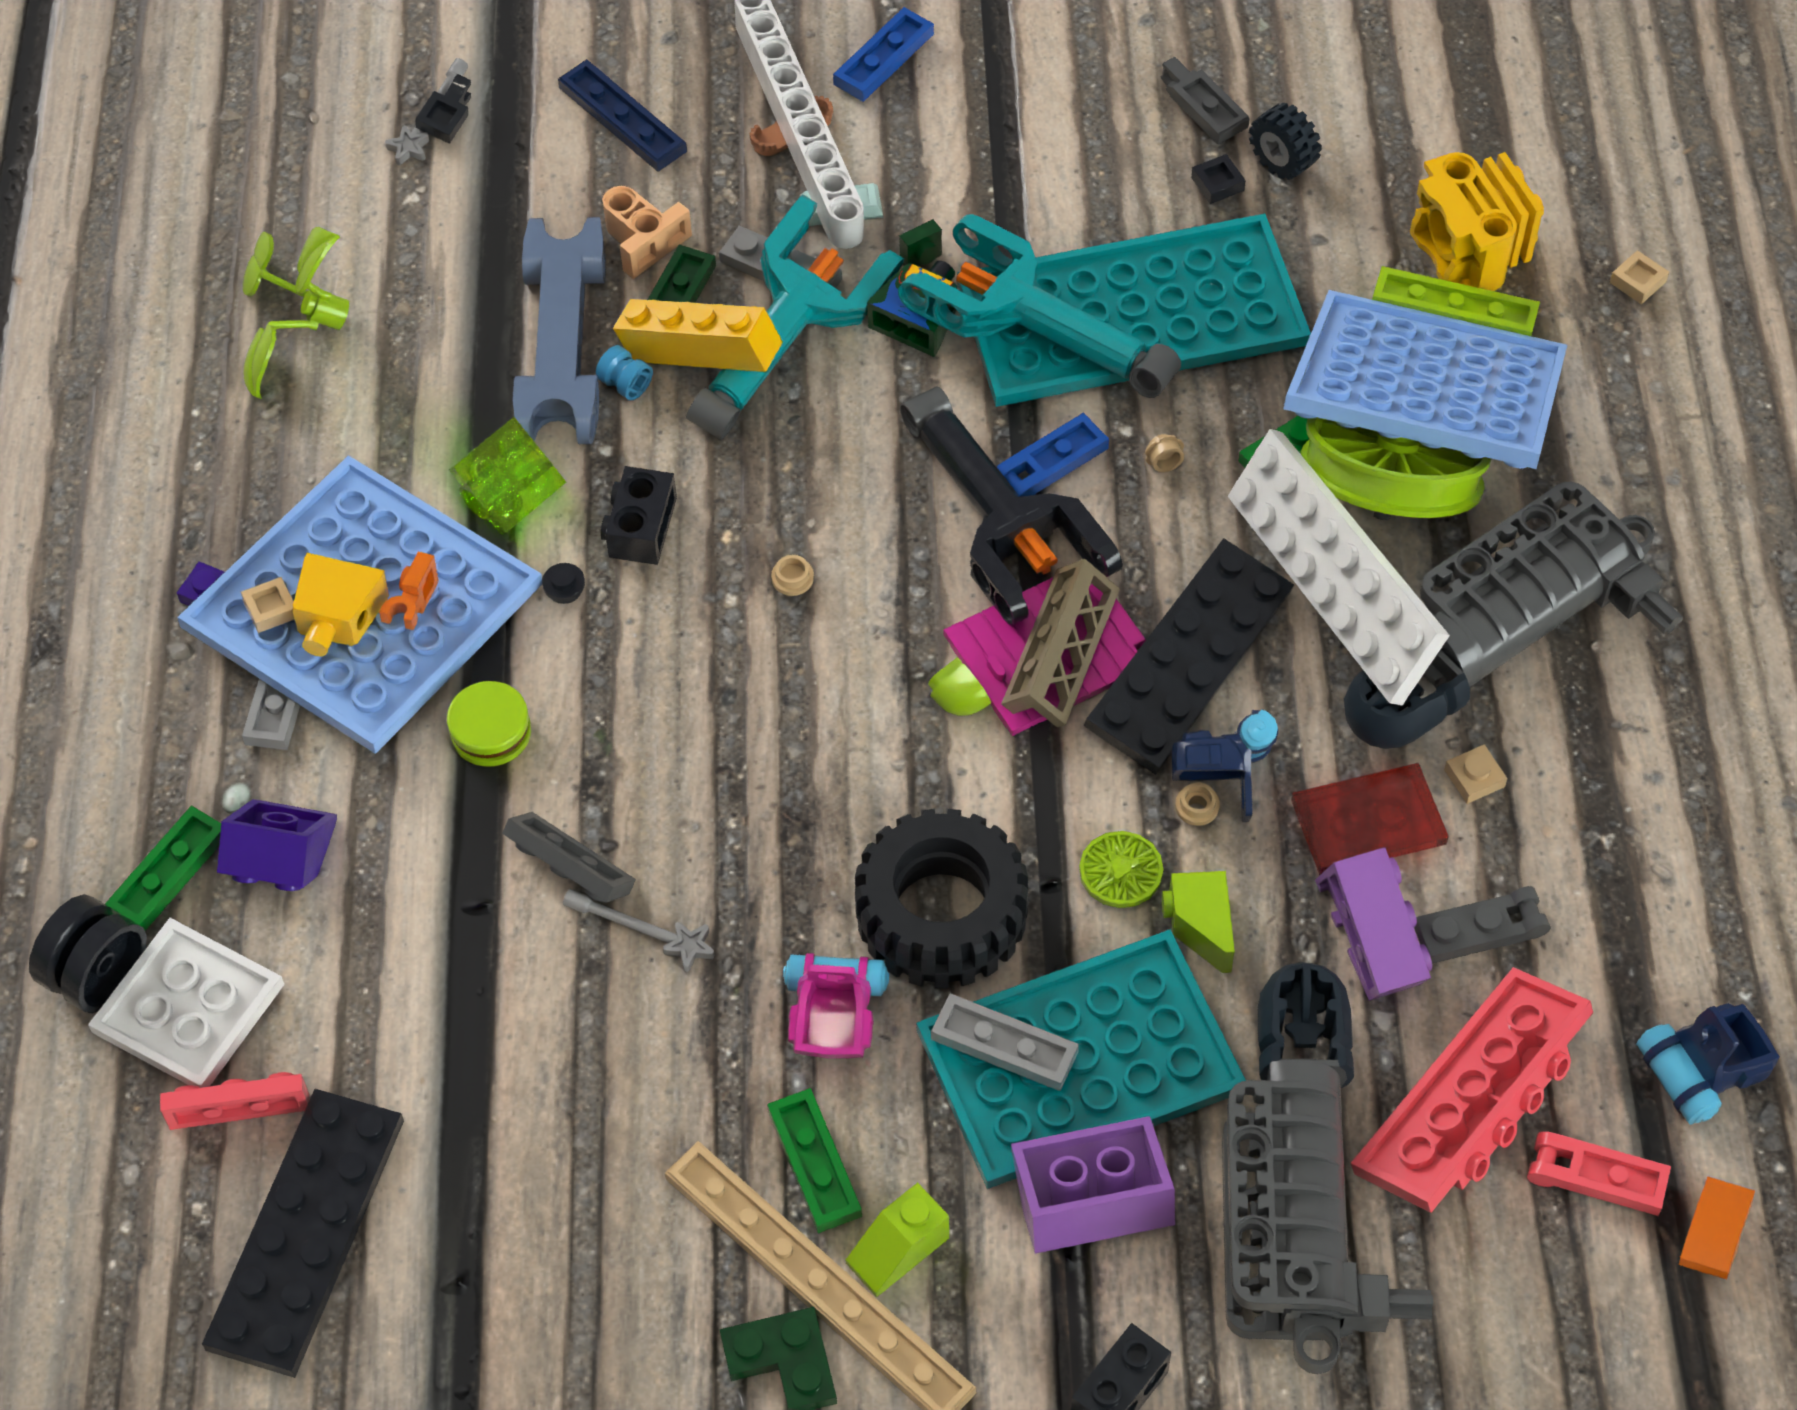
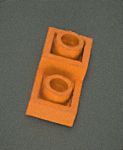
M1707 1177L1684 1243L1679 1265L1727 1280L1739 1248L1742 1231L1753 1204L1755 1190Z

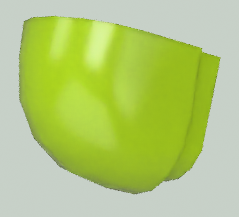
M958 657L937 672L928 683L933 690L930 696L948 713L957 716L973 715L991 704L990 698L982 685Z

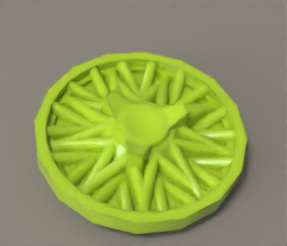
M1127 831L1108 832L1093 839L1083 851L1079 865L1081 882L1089 895L1104 905L1116 908L1135 907L1149 900L1160 888L1164 871L1161 855L1153 843L1139 834Z

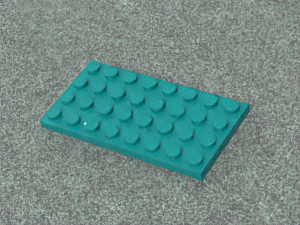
M1265 213L1035 257L1037 261L1035 275L1040 289L1145 342V352L1155 344L1169 346L1178 354L1181 360L1179 371L1303 347L1307 345L1311 335ZM990 266L980 268L996 277L1001 274V272ZM957 282L961 292L982 301V294ZM1018 323L992 335L974 337L996 407L1129 381V379H1124Z

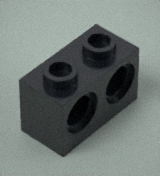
M625 466L621 481H615L612 487L611 506L613 508L611 515H605L601 525V540H606L609 558L658 565L677 500L674 473Z
M1131 1323L1072 1396L1071 1410H1139L1168 1374L1171 1351Z

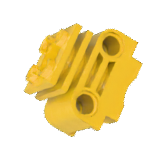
M1460 152L1449 153L1425 161L1424 169L1429 176L1419 181L1417 196L1421 208L1415 210V216L1412 219L1410 228L1412 238L1418 247L1425 251L1434 262L1439 279L1491 291L1501 288L1505 282L1508 266L1510 268L1517 266L1519 256L1524 263L1532 260L1535 243L1538 240L1541 217L1544 214L1541 198L1537 194H1533L1525 182L1522 170L1519 166L1513 164L1506 152L1498 154L1496 163L1492 157L1484 159L1482 169L1472 156Z

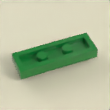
M191 805L105 904L111 907L114 914L117 913L129 918L142 926L144 931H146L219 847L221 823Z
M809 1088L768 1103L769 1116L817 1233L819 1234L861 1218L862 1208L812 1089Z

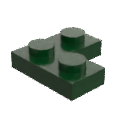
M814 1307L719 1329L731 1381L779 1370L788 1410H814L837 1404V1396Z

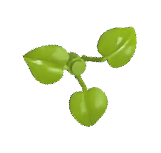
M314 227L311 230L298 260L297 270L299 274L296 285L268 272L266 267L273 254L274 242L270 233L262 232L255 245L254 255L251 256L245 270L243 293L250 297L253 296L259 287L261 279L264 278L303 297L300 311L306 315L307 320L270 321L265 329H258L246 354L243 369L245 385L254 397L262 399L260 385L275 345L277 329L310 328L317 330L318 325L321 324L340 330L344 325L349 311V300L324 291L310 282L328 251L340 238L338 234L329 232L321 227Z

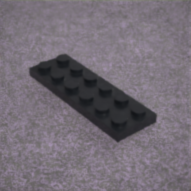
M1223 538L1086 718L1084 727L1156 775L1172 754L1173 744L1181 741L1183 734L1189 731L1289 596L1294 584Z
M314 1089L202 1342L205 1351L293 1378L296 1377L404 1123L402 1113Z

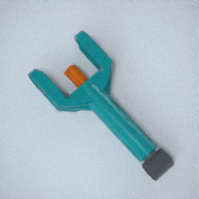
M805 195L799 197L764 242V249L760 258L765 284L771 292L773 303L768 308L767 313L783 341L781 347L766 372L722 369L709 385V389L705 387L700 391L687 412L686 419L719 440H723L730 432L739 417L740 411L806 324L830 328L860 325L868 315V300L900 270L904 262V258L892 250L880 254L848 298L842 297L841 291L828 284L844 262V259L838 256L839 252L831 248L829 251L824 248L808 270L787 258L809 230V221L817 208V203Z
M967 214L960 219L953 228V237L964 254L996 269L1001 274L996 277L965 262L961 266V272L956 277V282L982 294V301L961 292L927 273L909 275L898 288V296L908 309L963 338L992 335L1018 323L1124 379H1129L1135 391L1147 398L1159 396L1181 368V360L1178 354L1169 346L1155 344L1145 352V342L1040 289L1035 275L1037 261L1030 242L974 214ZM964 228H967L974 232V234L978 238V241H974L973 239H971L965 233ZM998 246L1007 249L1012 255V259L1003 255ZM912 285L920 289L926 299L918 296L914 292ZM946 303L956 308L960 316L953 314L948 309Z

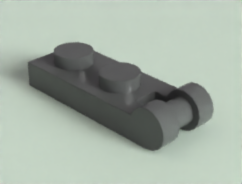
M1526 886L1515 890L1509 895L1416 917L1417 925L1414 929L1420 944H1424L1428 949L1433 964L1539 938L1547 934L1551 926L1547 916L1539 912L1537 905L1540 900L1535 888ZM1520 913L1523 920L1512 923L1509 915Z

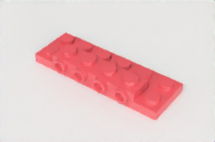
M1513 967L1353 1159L1351 1166L1354 1174L1430 1213L1433 1212L1453 1186L1463 1190L1470 1180L1475 1182L1482 1180L1490 1166V1155L1498 1145L1506 1148L1512 1143L1517 1133V1122L1525 1112L1534 1114L1540 1108L1544 1099V1088L1552 1079L1560 1081L1566 1076L1571 1064L1567 1045L1593 1014L1591 1001Z

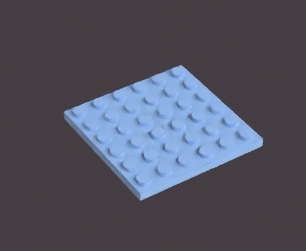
M1328 290L1286 394L1283 409L1293 411L1296 415L1303 418L1312 419L1318 417L1335 421L1338 425L1345 428L1360 427L1377 431L1380 435L1387 438L1402 437L1419 441L1422 445L1429 448L1445 447L1461 451L1464 455L1471 458L1487 457L1503 461L1506 465L1513 468L1529 467L1537 469L1567 344Z
M348 455L177 618L182 629L376 754L542 585V574ZM418 551L434 555L439 579L423 614L417 613L418 621L414 630L405 628L403 619L405 613L394 615L390 624L381 622L380 613H378L358 644L349 646L332 642L327 654L321 657L314 656L304 650L302 643L305 635L297 631L295 620L258 633L241 596V591L282 577L294 601L306 553L384 570L389 593L388 599L402 595L403 591L399 589L402 571L406 566H411Z

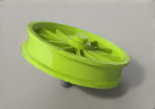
M1318 417L1307 419L1306 431L1310 440L1301 449L1300 454L1336 498L1374 511V517L1377 519L1389 520L1391 515L1413 518L1453 516L1474 508L1482 499L1485 486L1481 475L1490 467L1491 458H1471L1464 455L1461 451L1445 447L1429 448L1422 445L1419 441L1402 437L1387 438L1380 435L1377 431L1360 427L1345 428L1338 425L1335 421Z

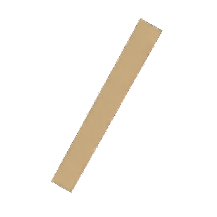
M699 1141L665 1172L666 1180L807 1307H814L817 1316L922 1410H961L976 1394V1387Z

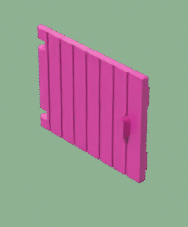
M1053 577L1022 592L1029 615L1028 618L1014 625H1009L996 608L992 606L981 613L979 612L964 619L962 622L960 621L943 629V635L951 648L982 685L990 698L993 710L1012 736L1047 720L1034 708L1012 714L1001 703ZM1091 584L1088 590L1092 605L1095 607L1099 605L1103 593ZM1117 598L1073 706L1108 690L1137 653V650L1146 641ZM1083 615L1077 616L1075 621L1079 641L1084 640L1087 635ZM1066 649L1061 655L1065 674L1068 675L1071 674L1074 666L1070 651ZM1053 683L1049 685L1044 698L1057 708L1060 700L1056 685Z

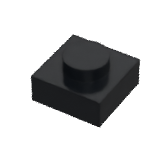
M1227 154L1192 167L1191 178L1209 204L1245 191L1246 180Z

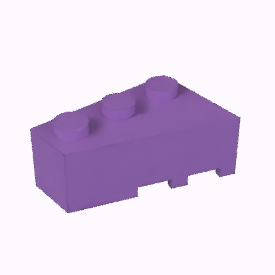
M1385 847L1334 862L1315 879L1320 892L1329 890L1338 911L1331 912L1332 920L1336 928L1344 925L1351 945L1347 953L1369 1001L1419 986L1431 978L1429 971L1432 970V961L1428 949L1424 944L1419 945L1414 927L1417 925L1415 911L1409 901H1404L1398 885L1402 881L1399 866L1393 857L1389 858Z

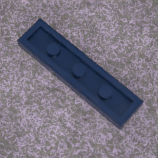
M587 59L558 78L559 88L657 172L687 152V144L683 139Z

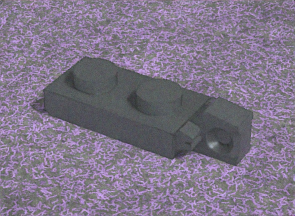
M1175 56L1162 64L1163 72L1161 79L1166 84V91L1170 97L1218 145L1249 127V116L1202 69L1199 71H1189Z

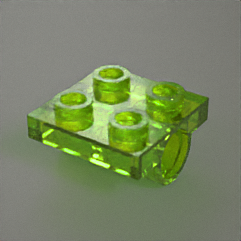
M515 417L508 420L449 469L461 485L459 492L465 504L481 519H489L501 535L507 533L566 483L565 479Z

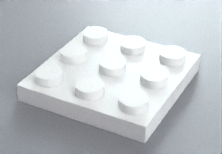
M169 918L88 1026L93 1034L183 1083L200 1088L209 1087L282 989L284 982L282 976Z

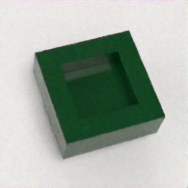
M934 219L899 235L900 256L904 258L903 266L906 264H914L918 267L927 265L942 255V229Z

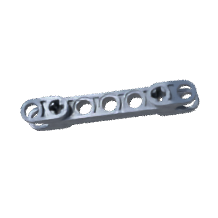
M587 217L583 229L578 235L569 239H556L545 231L543 218H530L523 239V281L525 285H540L535 376H515L513 408L519 446L533 445L537 433L542 426L549 422L562 421L574 427L579 445L592 444L599 420L598 375H581L585 284H605L606 255L600 217Z

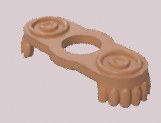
M814 96L825 122L829 126L833 115L832 102L828 98L824 99V96ZM777 121L761 130L759 125L751 128L749 133L751 144L758 154L772 156L788 148Z

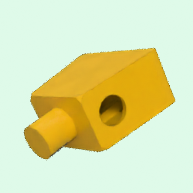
M306 553L293 603V615L297 631L305 635L302 643L305 651L314 656L321 657L327 654L332 642L349 646L358 644L389 597L384 570Z

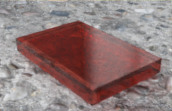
M1419 763L1292 793L1291 801L1319 875L1334 862L1385 847L1389 858L1447 845L1449 836Z

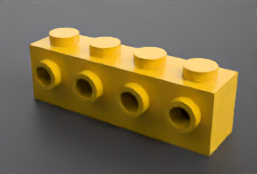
M630 299L613 327L623 347L631 353L632 359H641L645 363L766 372L783 343L765 308L756 306Z

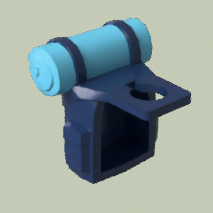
M1263 709L1252 710L1251 714L1239 723L1234 734L1212 737L1209 730H1199L1183 734L1182 740L1175 742L1172 747V781L1240 780L1242 822H1249L1252 817L1251 763L1263 760L1270 753L1272 745L1276 742L1278 727L1275 718Z
M1728 1003L1718 1007H1709L1696 1018L1693 1024L1684 1026L1677 1031L1670 1024L1655 1026L1646 1030L1636 1043L1644 1055L1643 1060L1653 1070L1674 1102L1673 1105L1678 1113L1682 1114L1690 1125L1705 1122L1712 1118L1722 1105L1718 1094L1726 1089L1735 1086L1743 1089L1767 1079L1780 1058L1765 1031L1744 1004L1733 1006Z

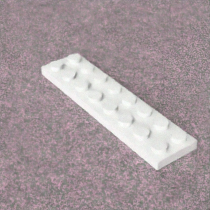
M1269 429L1230 491L1228 498L1389 703L1402 706L1450 635L1284 433Z

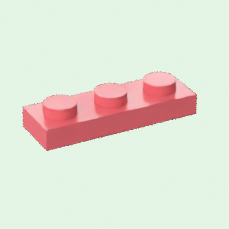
M279 1072L270 1075L267 1079L252 1081L230 1079L224 1081L221 1085L202 1088L193 1085L181 1086L176 1088L174 1092L160 1093V1111L170 1130L302 1112L306 1110L310 1097L302 1074L294 1075L292 1073Z

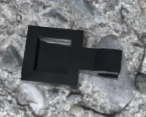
M457 74L445 95L434 91L415 119L416 128L450 144L468 117V107L466 104L471 99V93L467 92L471 85V80Z

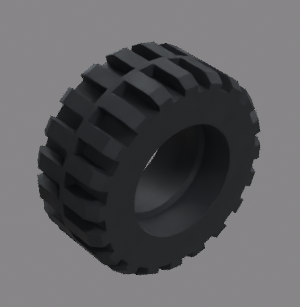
M935 808L921 810V816L912 818L911 814H907L896 819L897 827L894 829L890 826H885L876 834V844L873 842L867 844L861 855L862 863L857 866L855 874V906L858 931L862 941L868 943L869 954L874 960H885L887 971L895 977H900L902 973L907 974L909 983L921 987L924 981L935 982V988H949V982L960 981L961 986L975 983V975L982 973L984 977H988L998 970V959L1006 962L1016 951V943L1022 941L1026 929L1028 874L1026 865L1021 863V853L1016 844L1012 842L1007 843V834L998 826L986 827L985 818L976 814H972L970 818L961 816V810L950 808L947 809V814H935ZM932 875H952L962 878L973 884L985 898L979 907L969 915L948 922L922 919L908 911L899 900L902 893L911 884Z

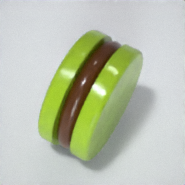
M483 681L472 684L460 691L448 708L447 725L452 744L457 753L472 764L486 767L505 764L520 755L530 740L531 722L526 702L522 695L508 684L497 681Z

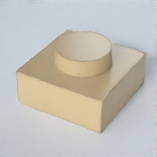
M1637 250L1612 272L1610 283L1642 305L1667 282L1669 271Z
M282 577L241 591L243 603L258 633L295 620L293 615L294 601Z
M1485 744L1447 760L1445 764V772L1467 804L1504 788L1507 782L1506 775Z

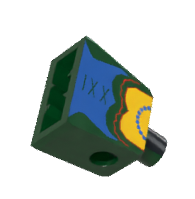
M936 261L929 271L914 264H906L868 300V328L935 357L948 329L908 309L898 296V288L909 275L927 273L957 289V285L952 282V279L955 277V271L952 266L944 261ZM912 285L914 292L926 299L922 291ZM946 303L948 309L955 314L956 308Z

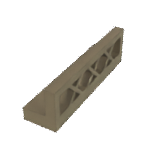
M1086 559L1058 568L1055 572L1001 703L1012 714L1034 708L1056 727L1064 726L1067 723L1120 590L1118 586ZM1091 583L1103 593L1099 605L1095 607L1092 605L1088 590ZM1083 615L1087 635L1084 640L1079 641L1075 621L1077 616ZM1066 649L1070 651L1074 666L1071 674L1068 675L1065 674L1061 655ZM1053 683L1056 685L1060 700L1057 708L1044 698L1049 685Z

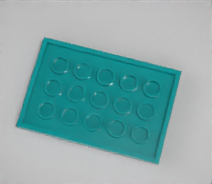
M1171 930L973 1001L976 1004L1079 1044L1078 1054L1061 1091L931 1040V1030L939 1014L916 1022V1031L987 1189L1017 1178L1011 1151V1144L1148 1116H1150L1154 1127L1228 1099L1234 1085L1241 1081H1246Z

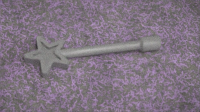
M460 58L454 60L446 73L447 78L438 90V93L445 95L457 74L464 75L468 69V64ZM416 125L411 132L407 126H403L400 137L385 141L387 150L396 152L395 159L397 165L403 164L410 157L422 161L426 159L422 147L429 142V136L427 132L423 133L422 130L417 129Z
M569 889L564 897L563 905L581 913L591 912L667 942L668 944L663 947V953L669 956H681L683 968L686 972L690 971L696 958H714V950L704 943L709 934V927L706 924L690 931L680 922H676L675 934L592 901L590 896Z

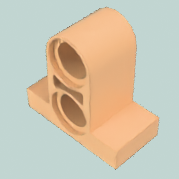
M626 186L613 187L603 196L602 201L607 231L621 243L620 252L623 271L633 279L692 236L690 211L680 202H677L664 213H661L636 191Z

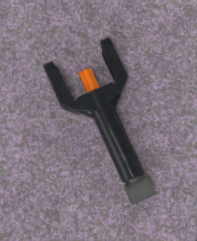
M936 386L900 404V414L909 432L915 437L921 435L922 440L983 517L982 524L976 531L970 551V566L972 568L970 575L1009 625H1014L1028 618L1029 613L1022 596V587L1001 560L1016 552H1020L1036 573L1042 572L1043 575L1049 573L1051 566L1057 564L1058 559L1042 539L1052 535L1053 530L1059 528L1082 559H1086L1106 577L1122 570L1123 563L1117 547L1078 498L1050 493L1020 497L965 426L953 414L951 403L940 387Z

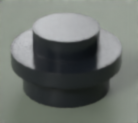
M559 563L553 565L543 575V590L549 598L557 603H571L578 599L585 587L584 574L574 564Z

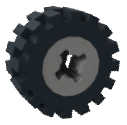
M1278 103L1254 120L1249 128V133L1252 135L1249 141L1250 144L1255 146L1253 152L1255 156H1260L1261 160L1259 162L1261 165L1269 167L1268 172L1272 175L1277 173L1280 179L1287 178V180H1290L1304 172L1320 158L1321 154L1319 152L1322 150V145L1317 142L1320 136L1319 133L1314 132L1313 128L1315 125L1313 122L1306 120L1307 115L1303 111L1298 113L1296 106L1291 105L1288 107L1287 103H1281L1280 105Z

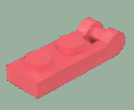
M1539 1132L1537 1134L1534 1150L1538 1154L1536 1161L1530 1163L1527 1179L1531 1183L1542 1187H1559L1659 1216L1663 1206L1671 1166L1553 1132ZM1564 1157L1570 1159L1569 1168L1555 1165L1556 1158Z

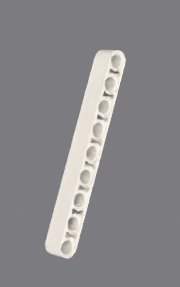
M734 0L736 30L811 199L817 203L816 211L829 241L834 246L843 249L858 246L864 237V209L862 201L771 0Z

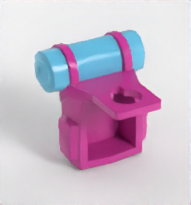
M806 953V955L791 954L786 966H784L783 977L788 991H797L798 1003L791 1006L788 1016V1042L793 1044V1052L827 1059L863 1058L865 1049L871 1047L874 1025L873 1012L867 1010L870 996H882L889 983V973L885 961L862 956L860 958H835L815 956L814 953Z

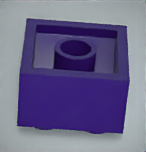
M252 799L221 821L217 873L232 875V879L240 883H256L260 880L275 883V887L280 890L298 891L318 876L337 822V814Z

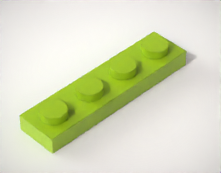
M1385 266L1381 267L1372 300L1528 336H1532L1540 305L1539 301Z

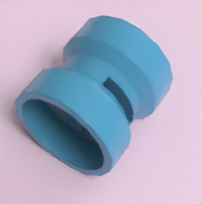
M615 345L609 348L600 358L595 373L598 375V380L607 386L615 385L620 395L628 400H635L648 388L652 380L653 369L641 359H632L631 353L622 346Z

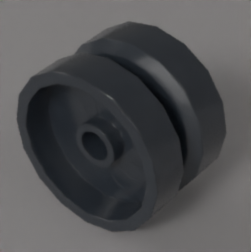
M86 894L79 895L60 906L44 924L34 942L29 957V973L38 984L51 992L62 994L67 1002L84 1012L93 1014L100 1010L145 951L147 935L142 926L123 915L114 914L111 907L96 898Z

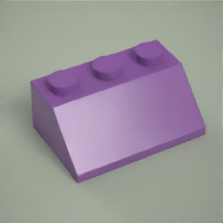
M1150 1116L1011 1144L1023 1214L1035 1254L1175 1225V1189Z

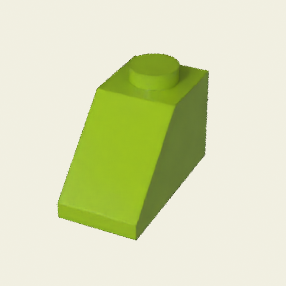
M1226 871L1171 873L1169 891H1162L1163 918H1171L1173 935L1220 972L1231 973L1235 949Z
M917 1182L879 1213L845 1259L846 1264L868 1289L878 1297L949 1239V1215Z

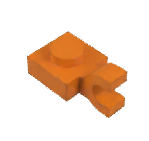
M418 551L411 566H406L403 569L399 581V589L403 593L401 596H394L385 601L379 611L381 622L390 624L394 615L405 613L403 618L405 628L414 630L418 621L417 613L423 614L439 582L434 555Z

